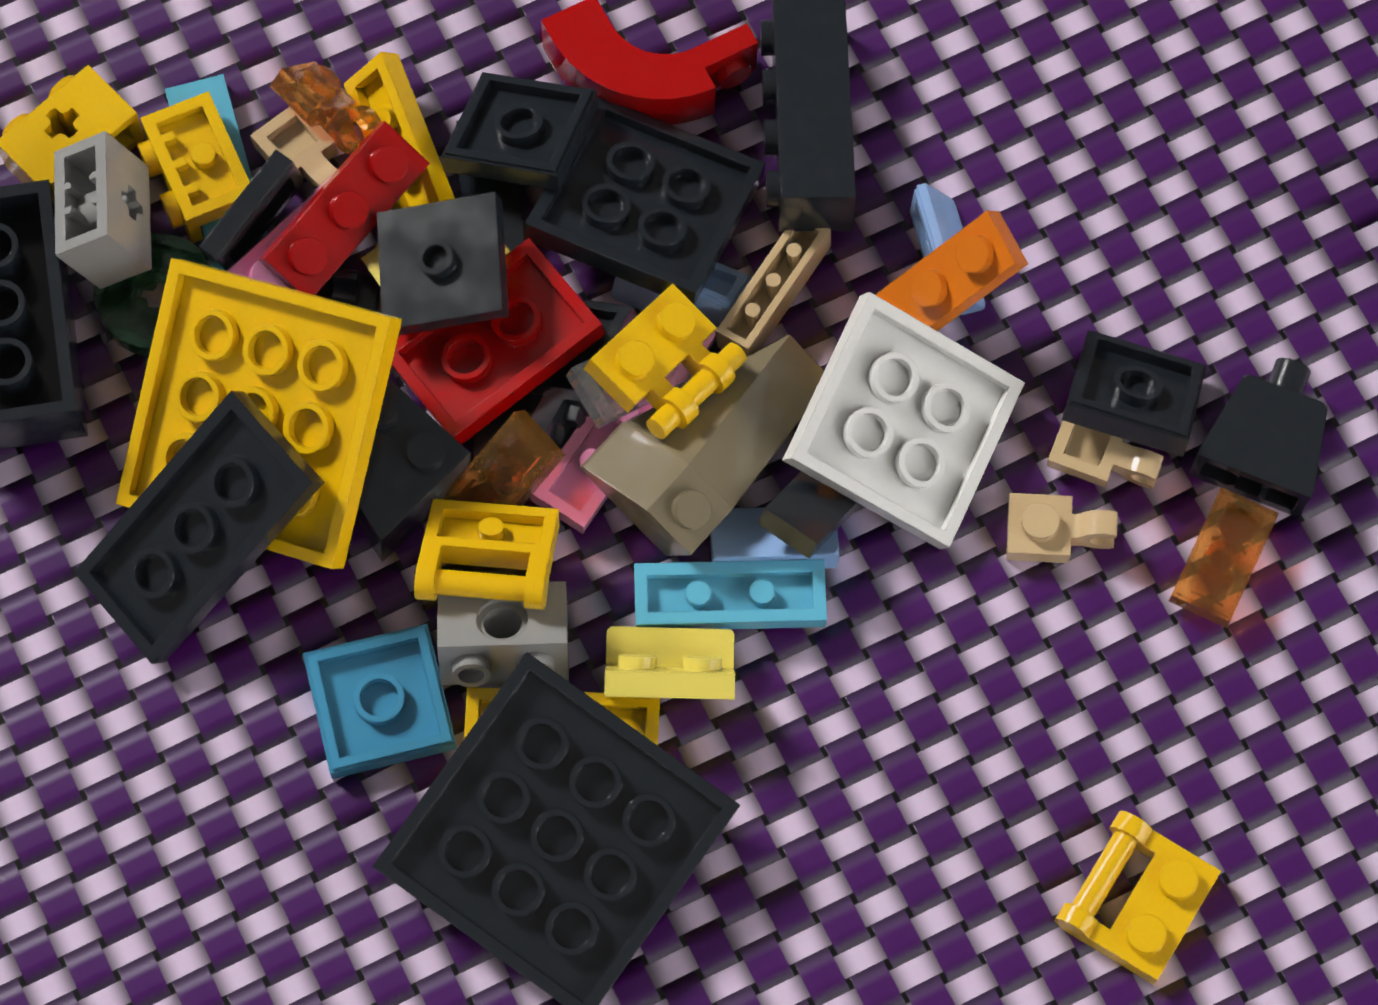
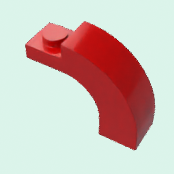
M583 0L541 20L543 49L567 86L596 90L598 98L600 97L608 102L630 108L669 125L687 123L714 114L716 88L719 86L722 89L735 87L745 81L752 71L756 70L758 41L747 23L690 50L673 54H658L639 49L623 39L612 26L598 0Z

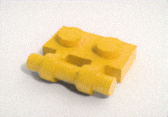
M672 283L599 350L583 369L627 413L645 398L657 410L646 421V425L655 437L664 439L676 427L683 429L698 416V406L712 393L720 394L735 381V371L746 362L747 357L743 349L732 342L728 343L718 354L710 353L702 344L712 335L717 327ZM680 364L693 375L682 388L673 387L665 379Z

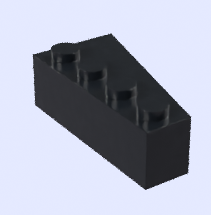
M389 378L356 515V520L369 538L370 545L381 562L390 556L429 517L433 499L447 500L470 477L471 455L466 448Z

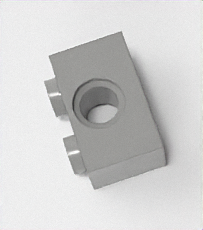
M566 581L548 582V595L544 610L525 609L523 602L438 595L437 651L441 685L478 687L484 684L505 683L527 652L569 681Z

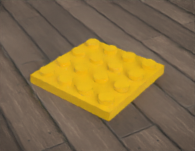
M171 258L116 504L130 508L229 392L243 391L324 481V484L266 549L329 569H344L402 319L191 261Z

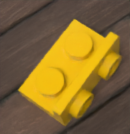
M209 91L141 117L140 120L146 140L137 143L142 161L149 166L150 178L161 174L168 189V192L160 194L159 197L172 228L175 229L184 225L192 244L203 240L200 226L222 218L250 182Z

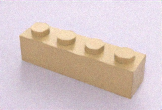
M815 228V231L795 232L794 230H785L716 329L717 347L723 349L728 343L732 342L740 346L746 356L763 347L830 249V228Z

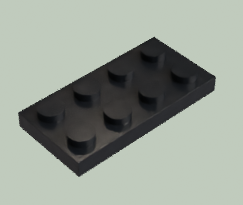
M230 391L74 573L151 664L165 663L324 484V481L245 392Z

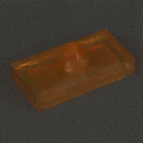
M525 410L514 412L454 482L442 499L523 506L566 455Z
M1221 487L1169 598V602L1227 628L1279 513Z

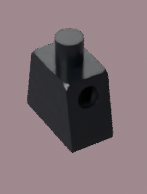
M1278 358L1275 361L1268 381L1253 375H1244L1202 443L1188 475L1299 518L1310 501L1315 488L1328 411L1327 406L1323 402L1303 395L1311 375L1309 367L1294 359Z

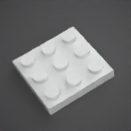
M868 292L859 296L782 461L936 548H950L1025 382L873 293Z

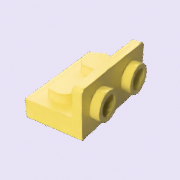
M610 626L607 629L604 697L735 700L734 632L731 629Z

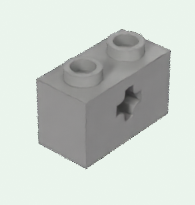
M106 131L55 151V255L99 289L151 270L149 166Z

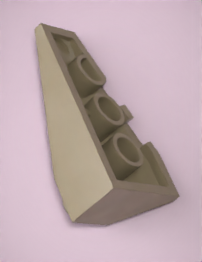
M785 335L746 356V362L735 371V381L722 393H712L698 406V416L685 428L676 427L664 439L655 437L646 425V421L657 411L653 407L622 422L581 465L580 469L665 556L691 555L734 508L803 417L824 370L791 335Z

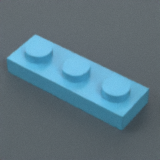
M824 559L634 564L636 627L718 629L826 627L827 606Z

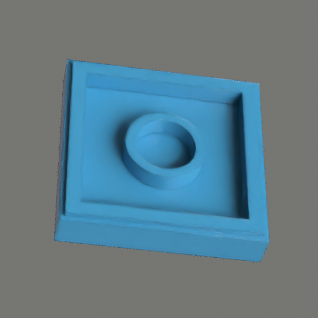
M428 624L303 653L332 779L457 749Z

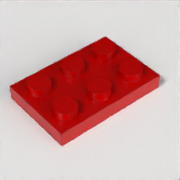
M530 238L506 255L509 317L400 335L397 339L392 368L434 420L461 445L606 334L602 323Z

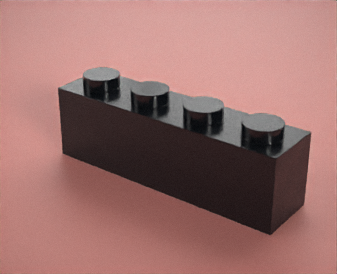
M772 0L771 19L760 20L761 56H772V69H762V105L774 106V119H764V156H776V170H766V207H778L779 232H784L785 230H794V232L815 231V228H830L831 231H852L856 189L845 0Z

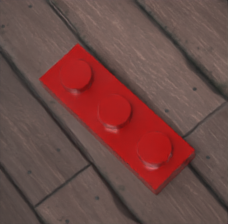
M386 121L378 123L259 258V261L287 287L316 295L377 225V213L389 211L430 163Z

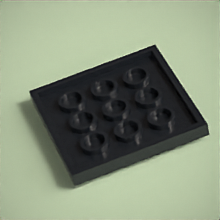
M527 652L372 867L561 1004L599 1005L738 810L740 804Z

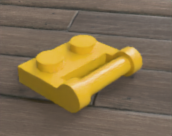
M433 499L415 572V599L436 601L438 595L518 601L523 602L525 609L544 610L560 527L559 509ZM442 563L519 569L527 570L526 576L445 570L441 568Z
M1119 811L1109 827L1113 835L1072 904L1064 903L1054 920L1060 928L1154 985L1221 873V870L1152 830L1141 818L1126 811ZM1134 849L1151 858L1109 929L1099 923L1094 917Z

